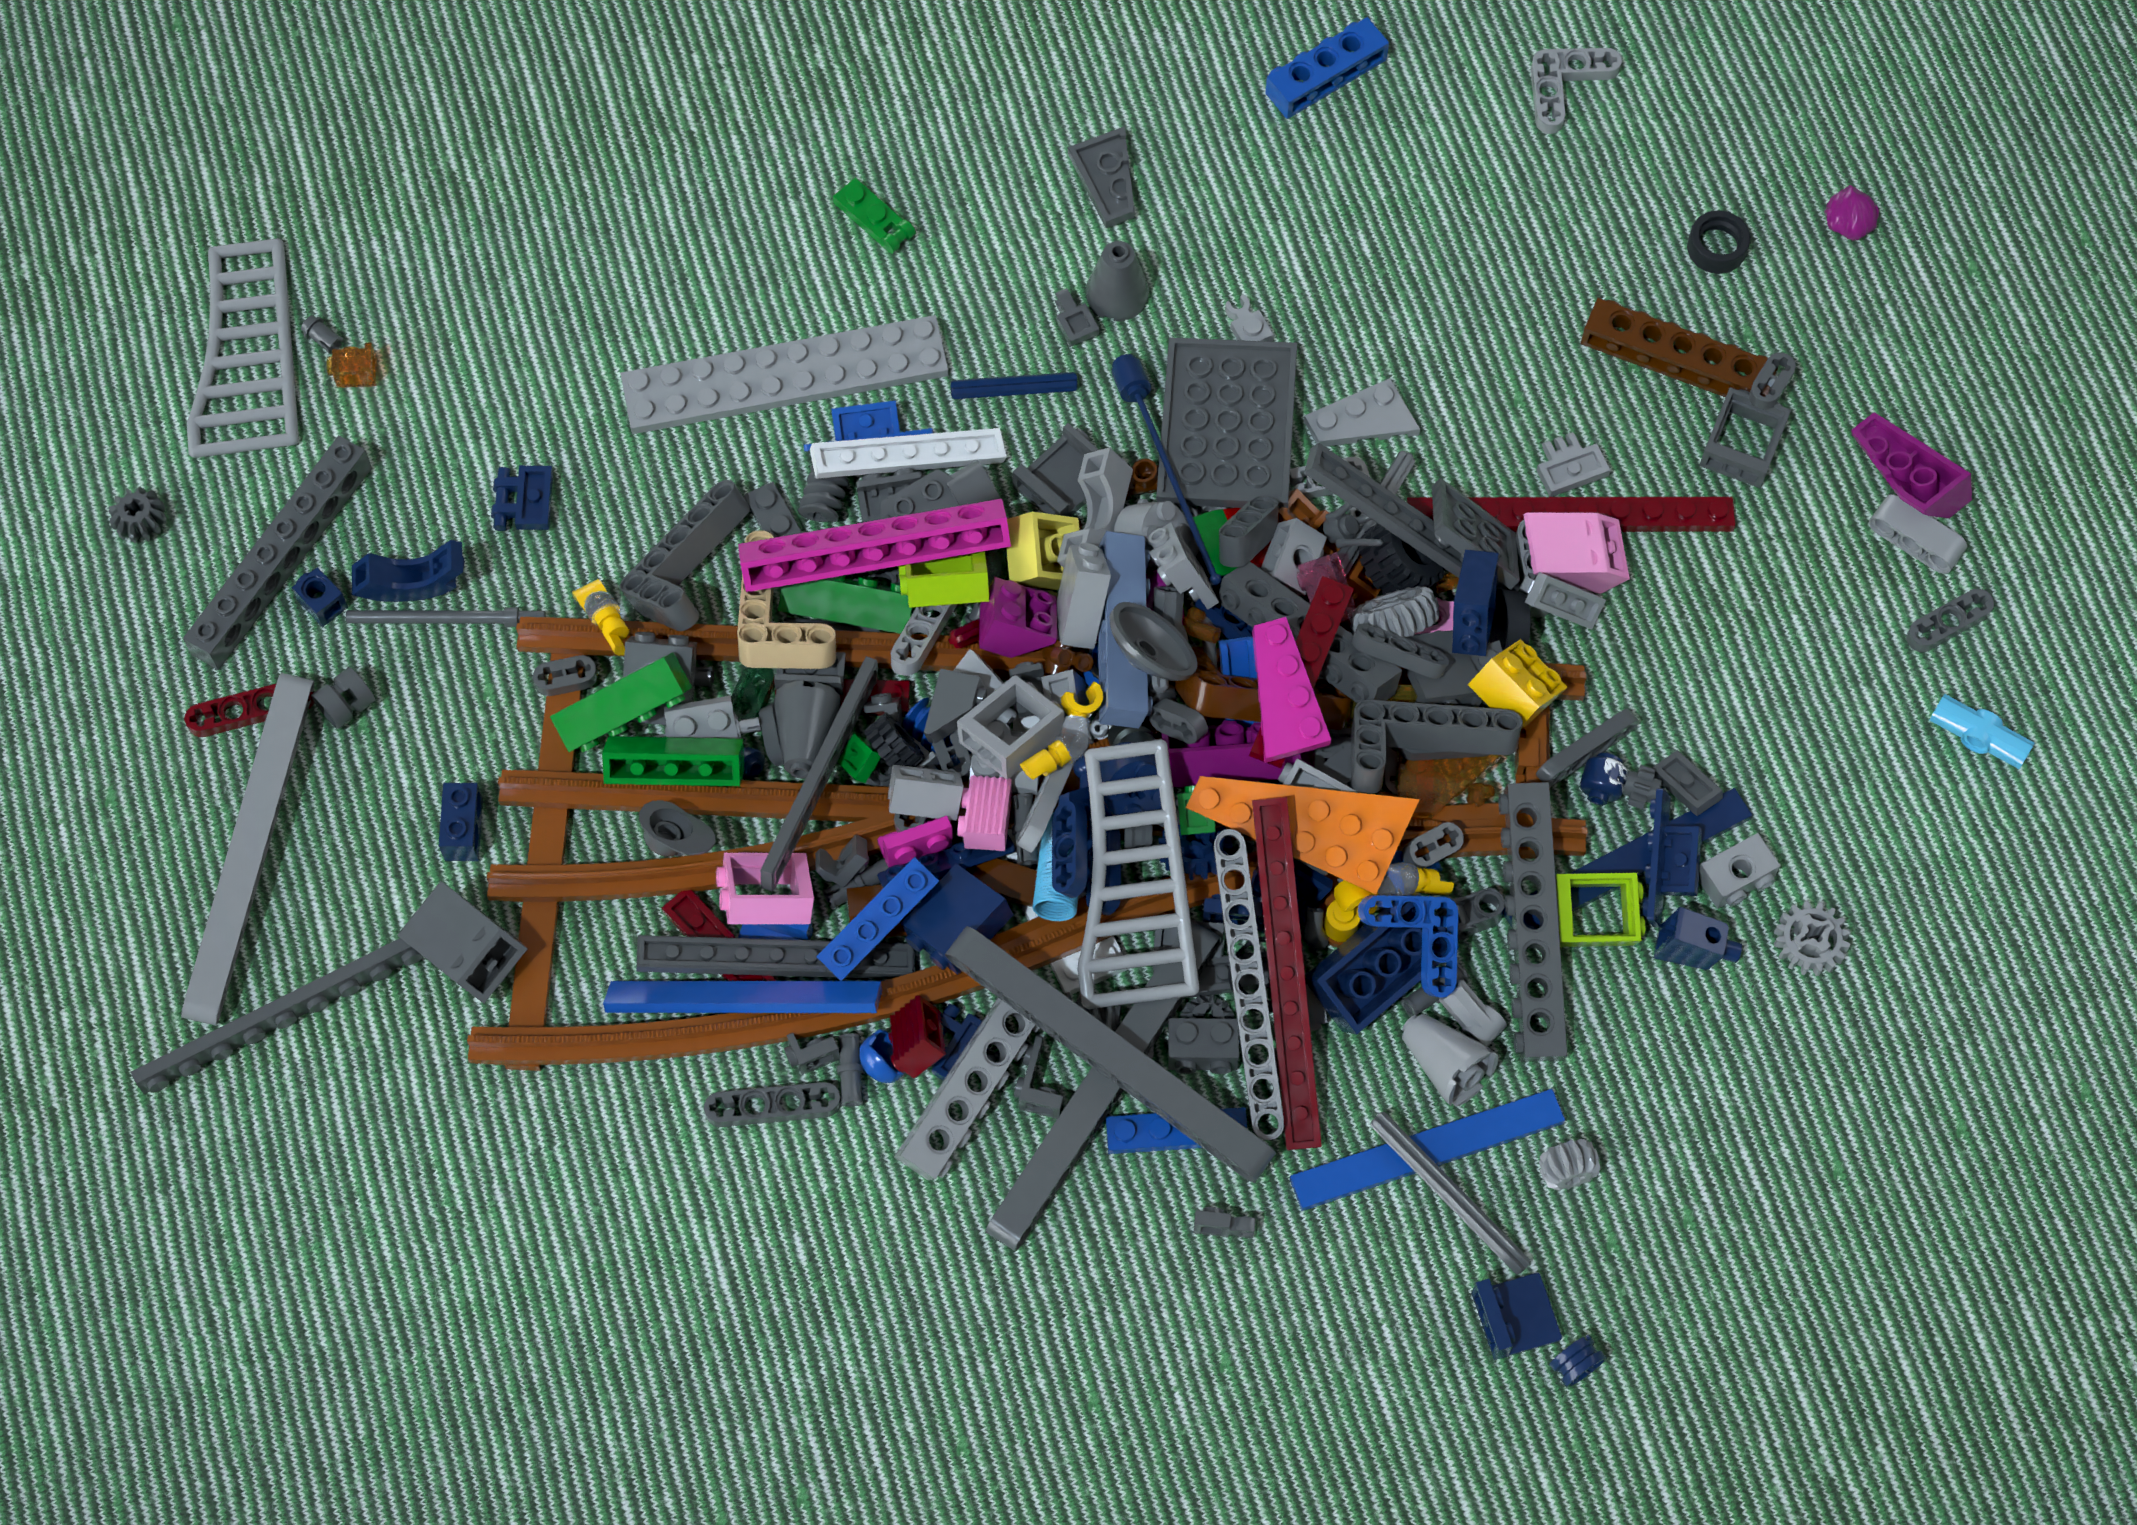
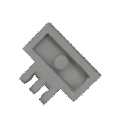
M1573 432L1566 434L1568 447L1561 436L1554 439L1556 451L1550 441L1542 443L1544 453L1549 461L1538 464L1536 471L1549 497L1609 476L1610 468L1597 443L1582 448Z

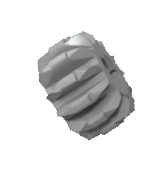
M1585 1139L1569 1140L1565 1143H1559L1555 1147H1549L1546 1152L1541 1154L1539 1161L1540 1173L1548 1188L1558 1191L1564 1188L1569 1190L1572 1187H1580L1581 1184L1590 1182L1592 1178L1600 1173V1158L1592 1142Z

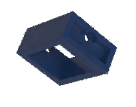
M1465 549L1454 599L1452 653L1486 656L1497 604L1499 553Z

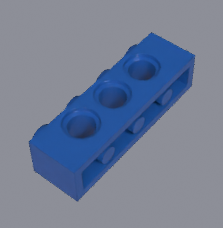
M1368 17L1358 23L1352 22L1344 31L1334 37L1325 38L1314 49L1308 52H1301L1292 62L1283 67L1278 66L1274 68L1267 76L1265 94L1284 117L1289 119L1387 60L1389 42Z
M914 857L816 957L842 981L939 880Z

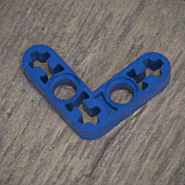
M1369 895L1361 900L1358 906V916L1366 925L1374 927L1422 928V988L1429 996L1444 998L1450 995L1455 990L1457 983L1458 907L1456 903L1450 898L1441 896ZM1406 902L1413 903L1416 909L1415 916L1410 921H1405L1400 913L1402 905ZM1375 904L1377 907L1391 908V915L1378 914L1375 917L1369 914V908L1375 907ZM1440 906L1447 909V914L1441 916V918L1434 915V910L1440 908ZM1433 927H1447V932H1433ZM1438 937H1442L1447 943V951L1440 957H1437L1432 951V944ZM1432 961L1439 963L1446 962V967H1434L1432 966ZM1438 976L1445 978V984L1440 985L1439 988L1432 983L1433 979L1438 978Z

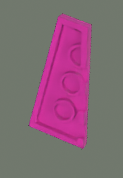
M1283 617L1254 625L1252 635L1255 667L1258 677V700L1261 710L1264 763L1330 745L1331 737L1287 618Z

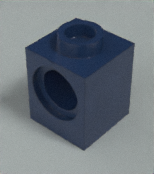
M318 567L310 573L303 574L296 581V584L292 586L297 601L322 628L348 608L343 593ZM325 592L319 598H312L315 593Z

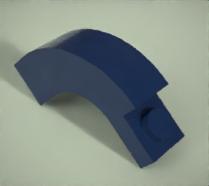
M449 540L431 554L415 559H392L368 553L352 565V595L376 601L405 602L425 600L446 594L456 588V577L463 573L465 560L462 554V542Z

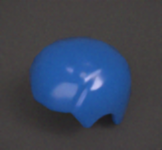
M879 1029L863 1041L859 1049V1058L867 1075L878 1082L893 1083L906 1072L898 1071L892 1064L893 1046L888 1037L889 1033Z

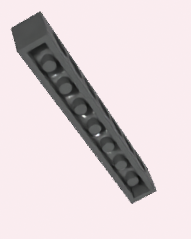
M338 435L183 637L192 656L216 670L221 668L371 471L372 466L366 450Z
M1549 782L1507 784L1504 794H1499L1498 805L1500 815L1505 814L1506 828H1501L1502 848H1507L1508 861L1503 862L1504 882L1510 883V895L1505 896L1506 916H1512V929L1507 931V944L1509 950H1514L1515 963H1510L1509 976L1510 983L1516 984L1517 998H1512L1513 1019L1518 1018L1519 1032H1514L1515 1053H1521V1062L1563 1061L1567 1057ZM1520 813L1530 815L1533 819V826L1529 828L1522 827L1518 824L1516 815ZM1530 847L1535 852V860L1530 862L1523 860L1519 855V848ZM1525 880L1534 882L1538 888V893L1536 895L1525 894L1521 889V882ZM1526 914L1535 915L1540 921V928L1535 930L1527 928L1523 922V916ZM1535 948L1539 950L1542 954V962L1539 964L1529 962L1525 956L1526 949ZM1531 982L1541 984L1545 991L1544 997H1532L1528 992V984ZM1534 1016L1543 1018L1547 1024L1546 1032H1535L1530 1026V1018Z

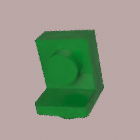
M854 733L840 755L838 763L855 780L866 783L871 773L876 769L881 757L867 738Z
M1196 785L1185 786L1184 793L1177 794L1181 835L1216 832L1214 820L1186 808Z

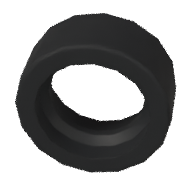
M1716 210L1701 215L1692 225L1689 234L1687 250L1690 259L1697 267L1706 272L1722 274L1733 271L1741 265L1746 257L1751 237L1748 226L1740 217L1727 211ZM1709 230L1725 231L1736 240L1737 248L1729 254L1712 253L1700 242L1701 235Z

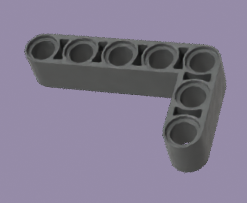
M723 480L713 486L623 578L620 583V590L636 612L676 631L687 630L698 621L699 611L684 590L678 585L748 514L750 510L749 503L732 480Z
M1382 700L1360 701L1354 709L1351 729L1352 787L1359 793L1375 794L1381 789L1386 764V747L1510 755L1518 747L1523 722L1522 718L1518 713L1507 709Z

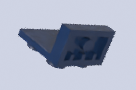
M1539 1273L1492 1285L1490 1279L1475 1283L1471 1294L1494 1361L1561 1341L1562 1335Z

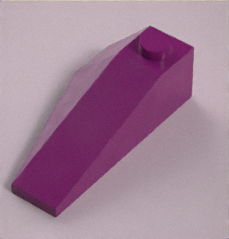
M1875 412L1851 430L1852 436L1898 497L1922 514L1950 518L1972 501L1970 472Z

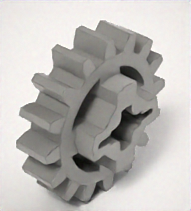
M1805 901L1801 910L1796 905H1792L1789 914L1783 913L1779 919L1781 924H1777L1774 930V934L1780 937L1776 938L1774 947L1783 948L1778 957L1780 960L1785 958L1791 960L1788 966L1789 969H1793L1798 965L1801 966V975H1805L1808 969H1813L1815 976H1819L1823 967L1830 973L1835 968V963H1842L1845 958L1843 953H1847L1850 947V943L1844 941L1849 937L1850 930L1841 929L1845 919L1844 917L1838 919L1833 917L1836 909L1831 908L1828 912L1823 911L1822 902H1819L1816 908H1811L1810 903ZM1793 926V932L1796 935V937L1794 938V940L1791 941L1790 929ZM1833 936L1834 946L1833 950L1830 951L1831 945L1828 940Z

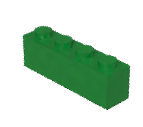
M846 575L781 586L778 611L899 634L902 633L916 607L909 608L908 595H901L900 583H891V587L878 585L879 580L870 577H859L858 581L845 579Z
M674 652L556 712L550 718L568 752L579 747L583 753L600 744L598 737L608 732L609 736H616L629 729L626 725L627 722L637 718L638 722L641 723L656 715L657 713L654 708L664 703L667 708H670L686 699L683 693L691 689L692 686Z
M608 736L602 752L604 784L740 786L745 770L744 739Z

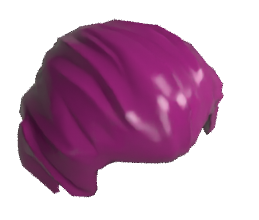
M1849 185L1830 198L1824 213L1830 230L1838 232L1847 239L1854 241L1874 231L1877 226L1879 209L1869 195Z

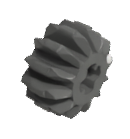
M139 486L136 492L132 493L131 490L126 488V496L119 497L115 495L114 501L116 505L109 506V513L111 515L109 522L123 540L129 537L131 542L136 544L139 538L143 537L149 542V534L152 532L160 534L161 529L159 525L166 523L165 505L152 490L146 493L145 489Z

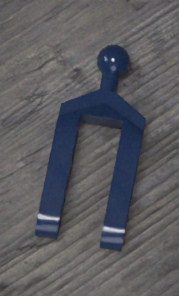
M1082 754L1075 759L1073 764L1074 774L1080 779V789L1059 796V806L1055 809L1052 818V886L1056 892L1068 898H1076L1084 891L1086 886V903L1089 907L1093 869L1092 819L1085 754ZM1104 803L1105 817L1113 816ZM1119 829L1106 831L1107 852L1121 850ZM1074 844L1072 852L1067 856L1070 847ZM1121 864L1106 866L1105 887L1121 885ZM1121 899L1103 901L1101 915L1108 916L1114 913Z

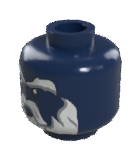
M1599 753L1597 756L1587 760L1579 787L1588 796V801L1593 804L1603 806L1607 802H1615L1622 796L1628 770L1619 757L1610 753Z

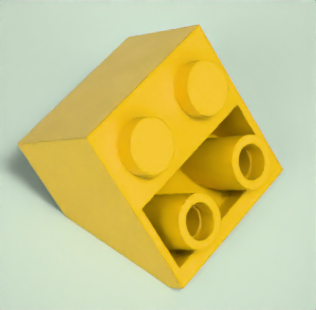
M1521 639L1491 658L1468 684L1490 708L1507 709L1518 713L1523 721L1521 729L1567 689V686L1561 681L1559 674L1553 669L1548 668L1537 656L1536 651Z

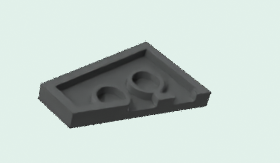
M1125 126L1068 147V156L1105 228L1134 218L1135 210Z

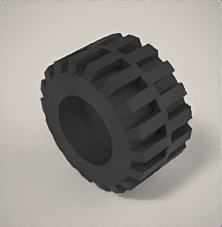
M1378 523L1364 532L1365 534L1361 536V539H1381L1383 541L1381 546H1359V554L1362 556L1360 562L1361 566L1366 570L1364 573L1367 578H1370L1373 581V586L1376 589L1380 588L1384 595L1408 587L1414 588L1419 586L1429 588L1439 582L1445 575V568Z

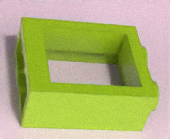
M985 551L898 566L901 595H908L909 608L989 602Z
M1637 873L1555 875L1560 947L1633 946L1641 941V937L1645 934V920L1643 916H1640L1639 903L1643 900V886L1641 882H1638ZM1571 887H1620L1623 934L1573 935Z

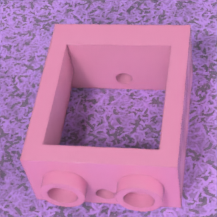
M724 853L723 866L716 869L717 887H722L719 895L720 910H726L728 924L811 923L814 895L806 853H792L778 884H790L792 895H736L735 884H761L760 870L768 853Z

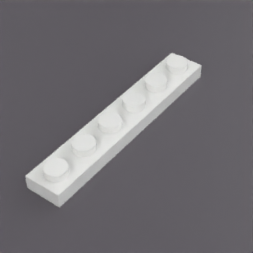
M1000 428L812 443L810 447L816 479L889 473L906 468L925 470L967 466L976 460L981 465L1003 463L1006 459Z

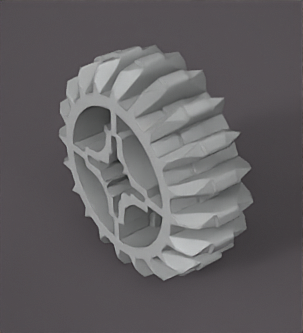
M1416 586L1403 590L1398 589L1394 592L1375 597L1353 609L1349 616L1352 635H1354L1358 625L1365 623L1402 637L1413 636L1415 633L1424 631L1425 628L1431 627L1433 623H1436L1440 616L1437 598L1434 597L1433 591L1428 587Z

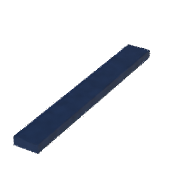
M1733 788L1723 793V799L1700 815L1696 816L1691 811H1688L1669 821V826H1699L1702 829L1701 845L1751 820L1752 813L1736 789ZM1648 833L1569 874L1637 873V879L1645 875L1646 865L1651 864L1652 852L1648 850ZM1571 887L1572 912L1620 887ZM1538 890L1532 892L1529 895H1536L1538 893ZM1504 907L1503 915L1512 927V916H1506ZM1526 914L1523 916V922L1527 928L1532 930L1540 928V921L1535 915Z

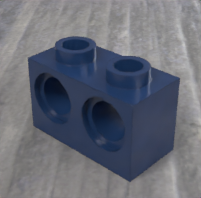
M443 783L438 846L445 861H479L483 797L477 783Z

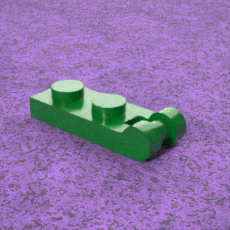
M856 177L832 196L833 203L891 254L900 248L901 242L905 239L910 240L916 235V230L909 221L903 220ZM892 228L895 230V232L892 234L887 233Z

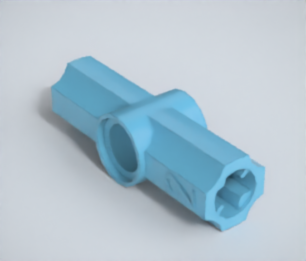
M1946 694L1943 695L1930 718L1931 722L1961 737L1962 744L1969 750L1979 754H1986L1988 752L2017 769L2021 768L2035 744L2031 740L2003 726L2002 719L1993 712L1985 709H1978L1976 711Z

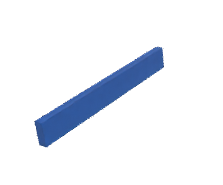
M611 981L603 1005L605 1013H877L882 994L881 981Z
M1553 1089L1409 1137L1439 1166L1562 1125L1565 1122V1118ZM1384 1144L1291 1175L1290 1182L1301 1211H1305L1415 1174L1416 1172L1388 1144Z

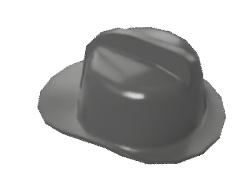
M663 800L651 801L644 804L639 812V822L644 830V841L649 849L658 855L665 857L682 856L684 854L699 855L710 851L715 845V834L707 824L671 802Z

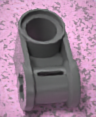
M1486 888L1464 897L1452 899L1458 907V941L1483 930L1493 928L1502 920L1505 901L1503 895L1496 889ZM1489 903L1494 905L1497 911L1485 913L1481 910L1480 906ZM1440 906V908L1436 909L1438 916H1443L1447 914V909Z

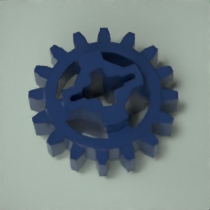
M1178 824L1184 873L1189 874L1190 880H1194L1196 875H1201L1204 880L1208 879L1209 872L1217 875L1214 841L1221 831L1226 830V827L1215 828L1216 832L1181 835L1180 825ZM1165 829L1163 830V838H1159V845L1166 844ZM1231 836L1224 837L1219 843L1220 850L1226 855H1233ZM1168 858L1159 859L1160 863H1165V870L1170 871Z

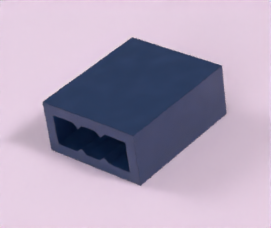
M955 864L901 922V925L907 934L905 940L913 949L918 952L924 949L930 954L929 957L933 963L940 969L945 970L948 967L959 975L961 970L946 958L945 953L966 926L971 927L991 940L1013 916V913L1004 897L961 866Z

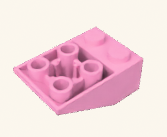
M1527 512L1523 514L1534 575H1538L1541 572L1578 588L1598 594L1630 579L1618 519L1599 513Z

